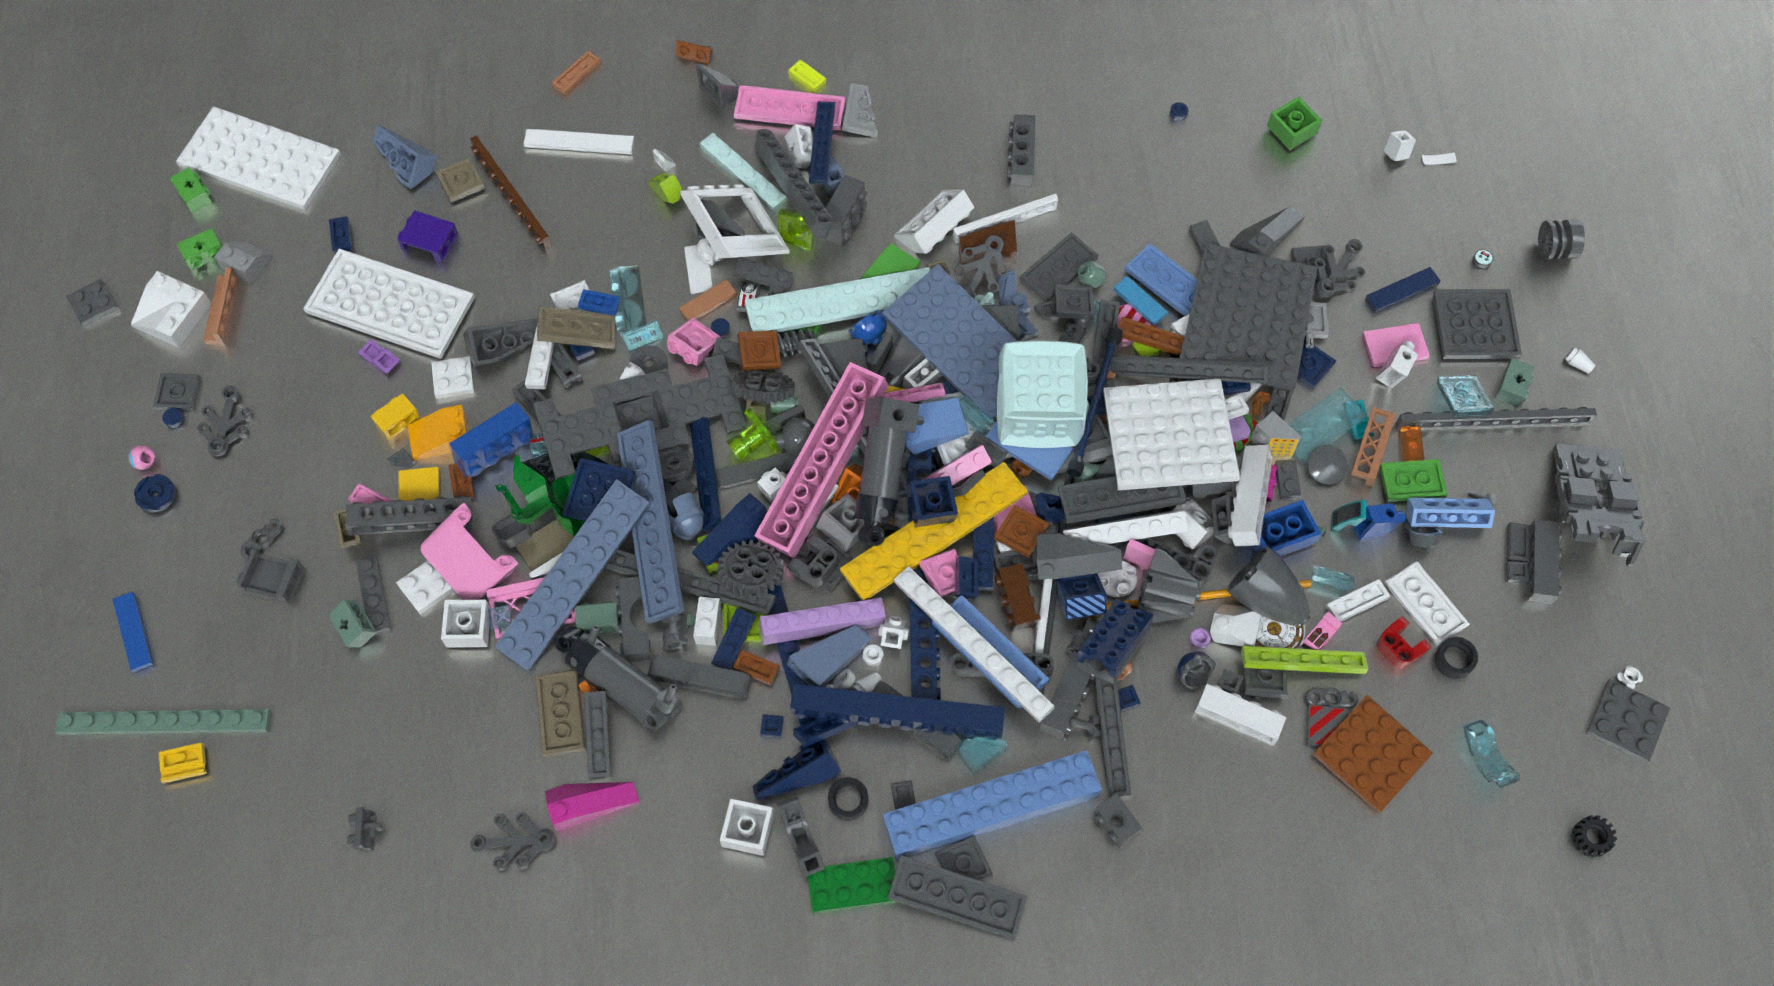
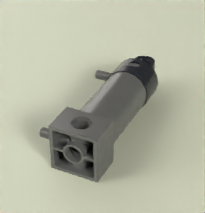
M886 397L866 398L862 426L869 427L854 513L855 519L864 520V526L858 532V538L862 544L879 546L885 539V533L882 529L884 523L894 525L895 519L905 521L909 519L908 513L896 511L897 494L907 433H915L916 425H923L924 418L918 417L920 404ZM871 531H873L872 540L869 537Z

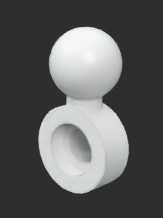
M844 669L836 675L833 684H827L824 687L848 690L854 685L855 675L849 669Z

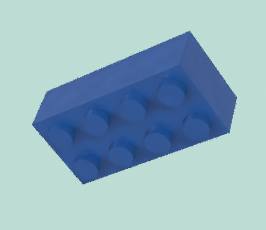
M515 402L449 443L455 464L459 466V469L466 478L479 475L485 468L495 465L501 458L511 455L517 448L530 443L534 438L531 421L519 404Z

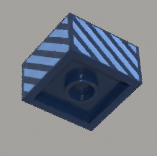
M1098 573L1056 579L1058 600L1066 620L1106 613V592Z

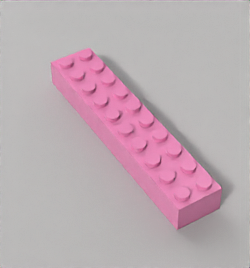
M852 362L849 363L754 535L761 543L768 544L769 547H774L775 550L791 558L796 557L866 429V426H862L866 398L884 396L889 386L885 377Z

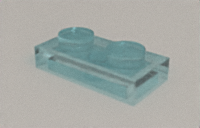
M1315 565L1313 567L1312 580L1317 584L1333 585L1343 591L1347 589L1353 590L1355 584L1353 575Z

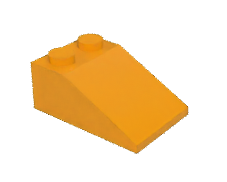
M462 404L441 408L408 425L412 459L419 460L452 453L449 443L469 431L467 415Z

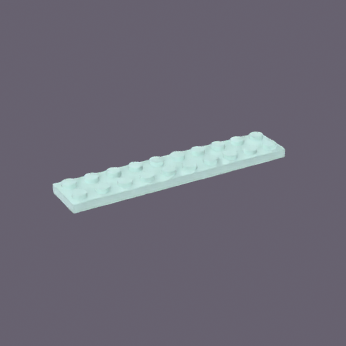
M927 267L745 300V307L751 332H782L865 317L869 314L876 315V310H880L882 313L924 277L930 269Z

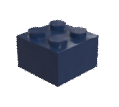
M950 476L910 481L907 493L915 528L955 521L958 511Z

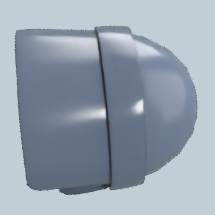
M686 493L674 498L673 504L678 516L674 518L669 515L671 530L676 536L691 540L703 527L704 513L699 507L694 494Z

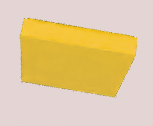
M439 467L399 470L398 500L414 501L419 498L432 500L440 497Z

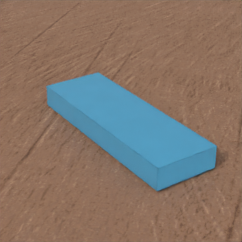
M1128 276L1114 286L1113 290L1151 325L1155 326L1167 316L1168 312Z

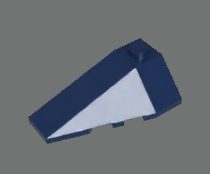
M749 493L734 506L694 549L692 554L707 567L718 562L719 557H722V552H727L728 546L734 549V543H737L739 546L742 545L743 540L746 544H749L750 540L753 541V544L757 543L759 540L754 535L768 512L765 505Z
M826 738L806 747L802 744L799 747L800 752L793 758L788 756L784 759V764L781 768L771 770L752 786L755 798L758 800L834 778L841 772V769Z

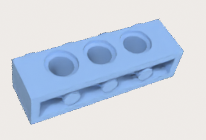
M1408 498L1405 516L1411 527L1492 528L1495 509L1489 499Z

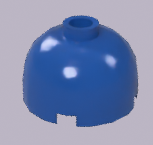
M880 310L875 311L877 315L872 316L869 314L853 326L854 331L853 329L848 330L853 339H861L863 345L871 343L876 345L882 340L887 324Z

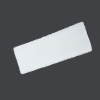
M1455 153L1422 155L1423 164L1426 165L1457 162Z

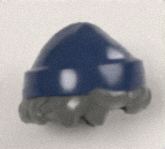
M1202 651L1187 653L1178 663L1177 676L1186 687H1189L1191 690L1198 689L1200 686L1207 684V680L1215 669L1216 663Z

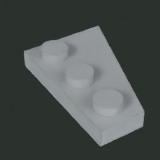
M851 83L842 130L877 138L878 132L875 127V117L872 112V102L868 86Z

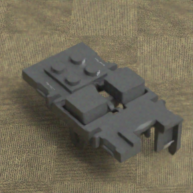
M1555 443L1553 448L1557 470L1555 483L1560 500L1558 521L1560 523H1570L1571 533L1574 541L1596 543L1599 536L1603 540L1605 537H1611V540L1615 541L1618 534H1620L1612 554L1627 557L1626 566H1631L1635 563L1646 540L1641 530L1644 521L1641 520L1642 513L1639 506L1637 489L1635 484L1632 483V477L1628 476L1623 468L1624 461L1621 450ZM1599 491H1605L1607 496H1601Z

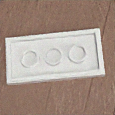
M1415 561L1384 582V585L1436 648L1446 639L1455 636L1470 625L1418 561Z

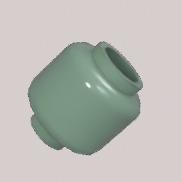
M1087 261L1081 264L1078 269V279L1086 286H1092L1094 289L1105 281L1106 271L1104 267L1094 261Z

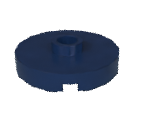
M154 474L151 477L147 476L137 484L134 490L135 502L144 511L150 513L160 512L173 503L176 497L175 485L168 477L161 474Z

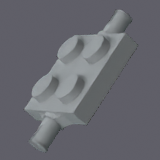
M1311 301L1305 333L1306 348H1309V345L1310 348L1314 347L1313 338H1328L1326 303Z

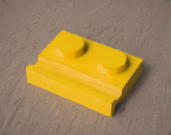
M201 742L159 752L161 782L168 783L207 774L205 770L204 744Z

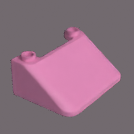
M463 503L422 543L421 553L463 600H482L487 595L486 590L496 588L518 569V562L510 555H502L494 561L463 527L471 519V511Z

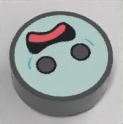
M1485 249L1478 250L1473 256L1474 265L1481 269L1488 268L1493 261L1492 253Z

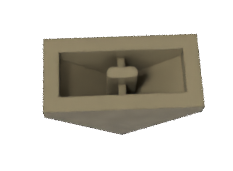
M346 508L333 511L340 548L362 543L363 534L348 535Z

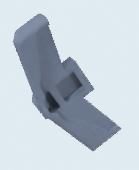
M1015 270L1008 271L1005 276H998L999 305H1018L1019 339L1025 340L1039 336V331L1025 315L1026 312H1030V306L1025 293L1017 294Z

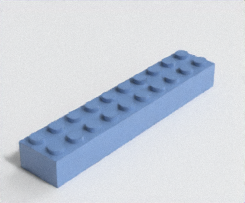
M1086 750L884 813L883 822L895 859L898 861L901 855L911 857L964 840L973 835L984 834L1100 796L1102 789Z

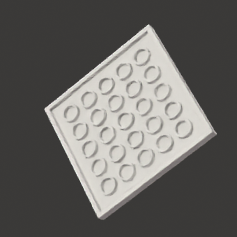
M1220 379L1103 388L1118 490L1239 481L1240 475Z

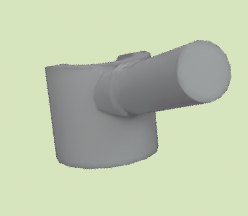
M1470 490V495L1480 499H1489L1495 508L1497 503L1495 494L1484 495Z

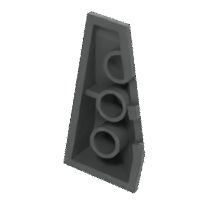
M1288 207L1242 230L1230 244L1241 251L1269 256L1301 223L1305 216L1292 207Z
M538 318L467 328L463 335L467 353L474 366L495 363L532 344Z
M1058 532L1037 534L1039 580L1060 579L1122 570L1121 549L1101 543L1088 542L1078 537L1065 536V534Z

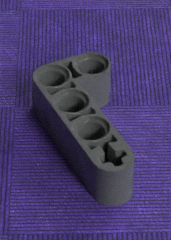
M1151 538L1137 539V542L1153 549L1164 550L1176 562L1184 564L1185 567L1183 568L1200 581V585L1205 584L1218 555L1216 547L1210 544L1202 546L1195 558ZM1203 554L1211 556V559L1205 558ZM1195 571H1201L1204 575H1197Z

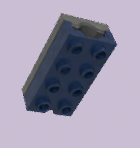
M1116 598L1078 650L1076 667L1114 684L1150 633L1153 614L1140 608L1134 610L1131 608V604Z

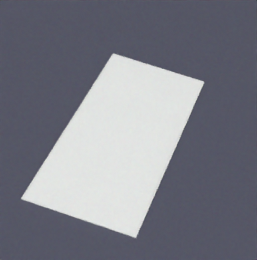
M697 245L684 247L691 294L706 292L713 287L709 263H705L699 258Z

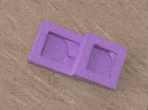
M372 339L358 352L359 356L385 374H388L400 362L399 358L386 348L383 349Z

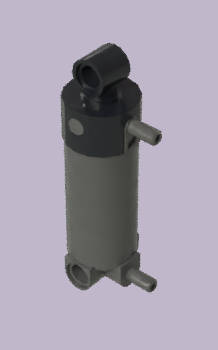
M569 626L554 636L553 642L556 649L561 653H567L565 664L601 691H606L607 696L641 721L640 724L648 730H657L683 709L681 699L675 695L677 690L675 685L671 684L668 689H665L601 639L598 636L600 631L598 626H592L591 631L583 635L577 627Z

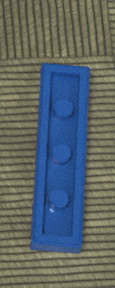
M130 592L113 598L130 670L136 672L154 665L135 593Z

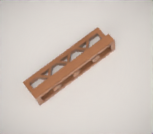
M226 268L224 276L218 275L203 340L205 344L225 345L239 282L232 268Z
M1375 407L1372 409L1351 473L1352 476L1366 479L1365 486L1372 488L1396 416L1395 413ZM1375 414L1386 417L1385 422L1377 424L1374 419ZM1376 430L1380 438L1372 441L1369 433ZM1371 446L1375 454L1367 457L1363 450ZM1366 463L1370 469L1369 473L1358 471V466Z

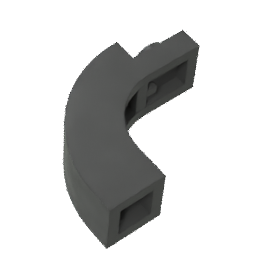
M794 795L777 802L785 830L804 877L824 870L819 850L808 827L798 796Z

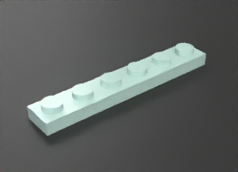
M714 133L700 142V147L741 184H744L746 188H752L757 198L773 212L787 202V197Z

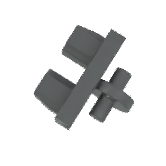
M364 807L356 808V813L349 815L348 819L349 825L355 828V834L348 836L347 845L367 851L373 850V839L376 838V832L383 830V824L377 823V816H375L374 811L365 810Z

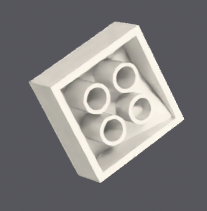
M157 271L144 289L131 326L179 348L212 303L203 291Z

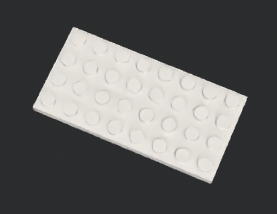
M213 106L176 162L178 166L189 167L192 171L306 210L340 157L341 152L339 149Z
M339 249L306 303L304 311L322 319L441 359L475 296L471 292Z

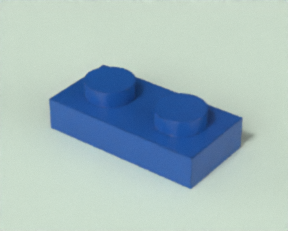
M583 289L578 308L616 316L620 297Z

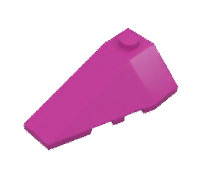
M633 782L564 784L545 791L547 807L552 824L557 832L640 803Z

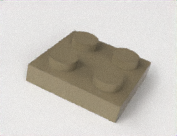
M470 158L436 172L451 203L485 189Z

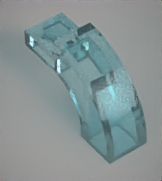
M1483 719L1463 726L1471 756L1479 771L1488 782L1494 781L1502 788L1520 781V774L1501 755L1495 741L1494 730Z

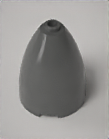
M1268 546L1257 552L1251 558V561L1235 575L1227 587V592L1241 604L1273 621L1294 626L1301 624L1303 626L1310 619L1309 604L1298 579L1284 560Z

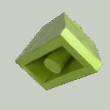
M662 172L647 181L664 202L675 203L681 199L680 191H683L674 174Z

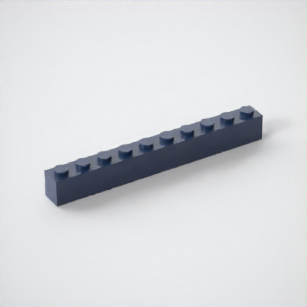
M793 684L790 711L791 715L800 719H805L808 716L815 717L819 721L834 719L839 723H849V721L858 722L859 725L863 726L879 724L882 728L897 726L902 730L908 731L914 728L921 729L922 732L926 733L941 731L945 735L959 733L969 738H974L977 735L985 736L988 740H997L1002 738L1005 707Z

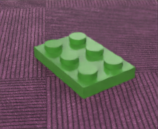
M1440 459L1380 464L1379 468L1387 502L1408 501V498H1446L1448 495Z

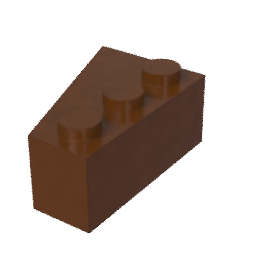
M1015 220L961 236L959 242L960 264L964 265L983 259L986 252L975 254L971 259H966L963 256V251L967 247L973 248L985 244L986 239L992 235L1001 237L1004 242V247L1001 251L1004 264L1016 263ZM991 242V247L997 248V242ZM966 250V256H972V251ZM994 255L990 260V264H997Z
M1020 563L998 569L997 575L994 578L996 586L1001 588V605L1006 607L1007 610L1005 615L1007 626H1011L1012 631L1036 626L1041 617L1039 613L1036 614L1033 605L1035 604L1034 596L1031 597L1030 585L1023 564Z

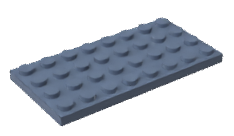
M937 264L882 312V316L991 422L997 416L1000 352L1005 343L1017 341Z

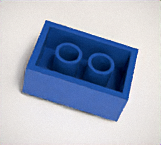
M1300 500L1264 513L1260 544L1253 545L1257 553L1265 546H1268L1281 557L1316 544L1321 532L1304 500Z

